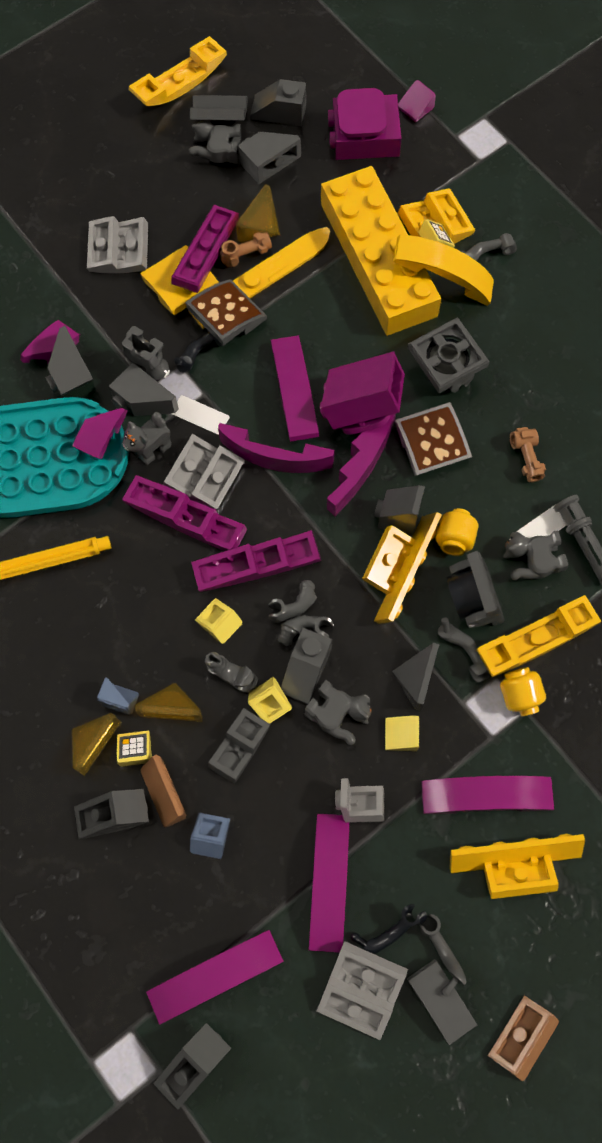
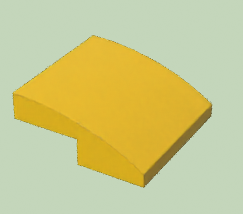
M450 188L429 192L424 201L401 205L398 211V215L411 236L421 237L418 232L426 219L442 224L454 244L475 232V228Z
M187 245L140 273L144 283L157 294L160 303L173 315L187 308L186 302L189 299L219 283L210 271L198 293L171 284V277L189 248Z

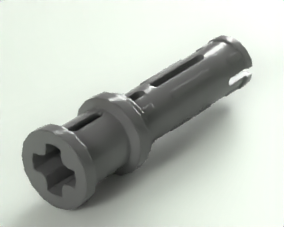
M572 495L557 503L553 509L555 512L560 513L567 526V534L576 538L586 559L598 577L599 583L602 585V565H599L589 544L592 545L601 563L602 547L591 529V517H586L578 503L580 500L579 496ZM570 510H572V512L574 513V515H575V517H576L575 520H574V518L572 517V515H571V513H570Z

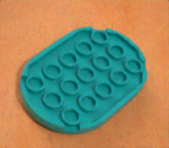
M66 397L0 406V517H19L79 509L90 506L106 497L118 485L128 464L129 451L122 444L125 433L122 425L118 433H113L103 458L98 459L72 445L85 419L109 412L101 407L99 403L85 398Z

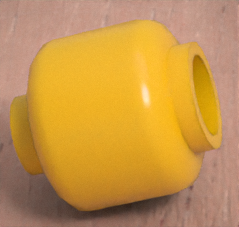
M457 508L446 512L440 518L435 540L444 553L461 556L473 549L479 527L478 522L465 509Z
M529 667L505 673L506 679L501 681L500 688L507 709L512 712L519 711L521 716H528L539 712L538 705L546 701V693L540 675L536 671H530Z

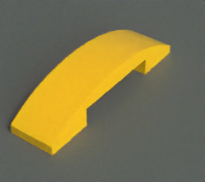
M209 36L190 48V57L156 78L147 74L131 84L129 91L145 106H155L170 102L189 92L206 79L223 61L227 51Z
M400 234L397 237L393 262L416 273L423 268L465 287V296L486 306L491 304L494 279L476 260L453 247L437 241L411 235Z
M583 595L559 607L556 612L507 636L503 635L478 647L476 650L490 675L494 677L563 645L598 625L601 620L586 595Z

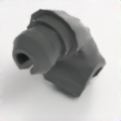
M310 580L302 581L299 586L300 592L294 603L284 604L281 599L271 600L269 607L279 609L280 612L269 614V619L274 623H280L304 613L317 599L314 592L315 584Z
M306 615L287 620L281 624V633L277 637L278 642L284 646L291 645L294 637L300 634L302 628L311 629L318 634L329 637L327 633L322 632L319 628L322 625L334 627L333 621L328 617Z
M210 652L205 657L208 671L243 693H249L255 689L258 677L247 666L241 667L231 663L223 655H219L216 652Z

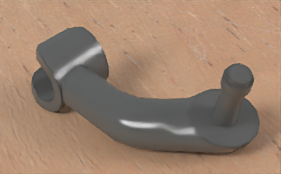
M504 233L499 239L479 242L467 252L463 250L461 252L477 261L483 253L501 248L504 255H511L516 252L517 246L512 235Z
M442 618V625L438 628L439 637L461 646L468 653L474 664L469 667V671L476 683L488 679L490 673L476 650L478 647L475 641L454 625L449 624L448 618Z
M429 914L428 917L436 925L435 930L431 932L422 925L419 927L423 935L430 937L443 964L453 977L441 992L447 997L458 982L465 986L466 977L459 962L439 932L441 928L439 918Z

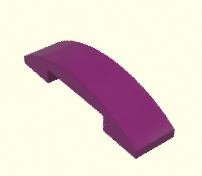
M222 423L218 425L220 441L234 454L260 467L289 473H310L333 468L335 450L305 444L303 454L250 442L247 429Z
M477 776L421 781L423 814H454L470 811L521 810L523 812L554 810L551 777Z
M317 813L309 938L310 951L340 953L343 945L350 823H345L343 815Z
M270 930L167 980L146 993L160 1025L284 961Z

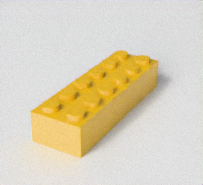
M369 166L321 183L322 208L386 336L438 317L441 297L427 270L423 268L416 273L393 262L397 237L400 234H408L374 168Z

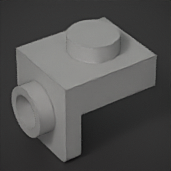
M341 778V790H336L335 805L336 810H341L345 823L384 821L383 785L350 787L348 778Z

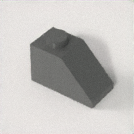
M279 79L254 96L250 119L302 126L307 105L306 83Z
M258 132L252 137L246 138L238 145L239 163L260 184L301 157V138L298 135Z
M66 326L61 327L47 367L50 375L45 378L52 392L59 391L62 397L91 383L93 378Z
M134 363L109 385L113 404L118 409L124 408L128 410L133 416H148L154 412H159L161 415L171 414L179 410L176 396Z
M418 485L387 490L384 500L378 499L374 517L379 518L378 528L385 530L387 526L393 525L408 536L413 537L425 487Z
M302 628L281 686L285 696L304 704H309L332 650L331 638Z
M144 789L110 791L74 806L79 839L127 830L149 822Z
M206 1023L181 1049L153 1084L179 1109L230 1051L231 1047Z

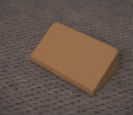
M158 755L152 756L142 766L141 774L163 826L169 827L186 819L187 815L163 759Z
M524 995L488 1056L518 1079L524 1081L556 1029L559 1020L552 1013Z

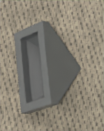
M432 643L392 671L415 710L421 711L439 644Z

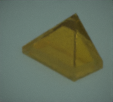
M265 184L236 223L239 242L245 243L253 240V234L260 232V234L267 232L269 237L280 235L269 185Z
M176 683L135 705V711L139 717L202 722L203 718L200 709Z
M112 713L72 729L73 768L84 776L121 723Z

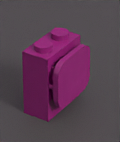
M376 88L343 90L337 98H333V109L328 110V127H333L334 132H329L330 149H335L336 160L400 157L401 129L397 94L384 95L382 91Z
M394 351L328 370L327 380L324 383L323 399L320 402V412L323 418L329 421L332 429L341 428L345 434H356L379 428L389 421L392 414L400 412L405 373Z

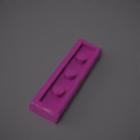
M217 205L212 206L173 273L171 284L195 293L199 292L217 260L219 252L222 250V244L228 240L236 226L239 213Z

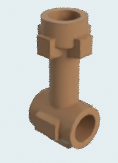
M257 232L253 234V240L239 245L235 241L228 240L222 244V250L219 252L220 259L225 266L235 267L239 263L240 256L256 250L261 254L266 253L268 249L272 248V243L267 232L261 234Z
M523 427L517 428L510 433V444L513 449L521 448L526 464L521 469L523 476L527 477L528 482H536L545 477L544 472L546 471L545 464L537 461L533 446H537L539 443V436L536 429Z

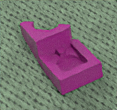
M57 320L42 331L21 354V361L23 363H30L31 359L46 360L47 364H49L59 329L66 326L75 345L79 343V334L60 320Z
M119 408L85 419L72 446L93 457L102 459L113 433L119 432L128 410Z

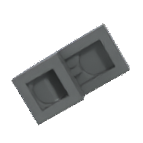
M243 708L227 731L226 738L208 762V768L235 784L256 752L271 724Z
M435 959L407 978L448 1045L477 1026V1023L455 988L447 997L441 993L450 980Z

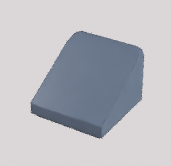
M198 812L190 839V852L221 859L230 818Z

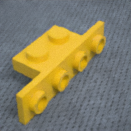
M435 512L422 516L413 537L408 536L393 525L386 527L362 577V580L386 594L374 620L378 624L393 622L400 615L403 608L401 603L406 593L414 585V575L417 568L426 559L427 546L437 534L438 522L442 516L440 513Z
M562 834L555 838L547 839L529 838L522 842L514 843L496 842L489 846L480 847L463 846L451 850L450 871L451 873L484 870L491 899L558 891L559 884L552 861L582 858L585 844L584 834Z

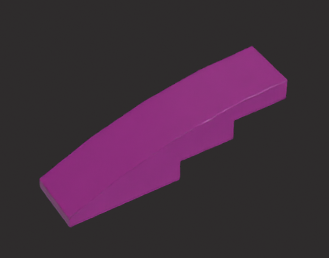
M299 335L272 339V352L289 440L291 442L319 437Z
M392 414L385 425L362 432L351 443V456L353 458L339 470V483L341 485L327 497V510L332 515L336 516L347 505L373 471L387 444L396 414Z
M137 475L122 499L125 504L149 517L223 551L237 548L247 531L245 524L219 515L216 509L190 500L187 494Z
M310 530L285 539L278 537L253 546L246 544L193 561L191 564L198 590L203 592L290 571L320 562L321 557L314 534Z

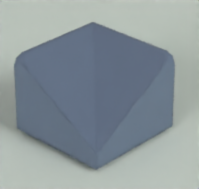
M105 677L97 699L103 707L130 715L133 713L139 693L114 685Z

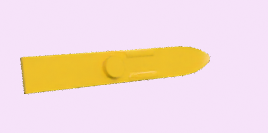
M323 227L305 234L233 280V282L249 298H252L317 256L329 241V228ZM193 316L201 328L204 329L205 327Z

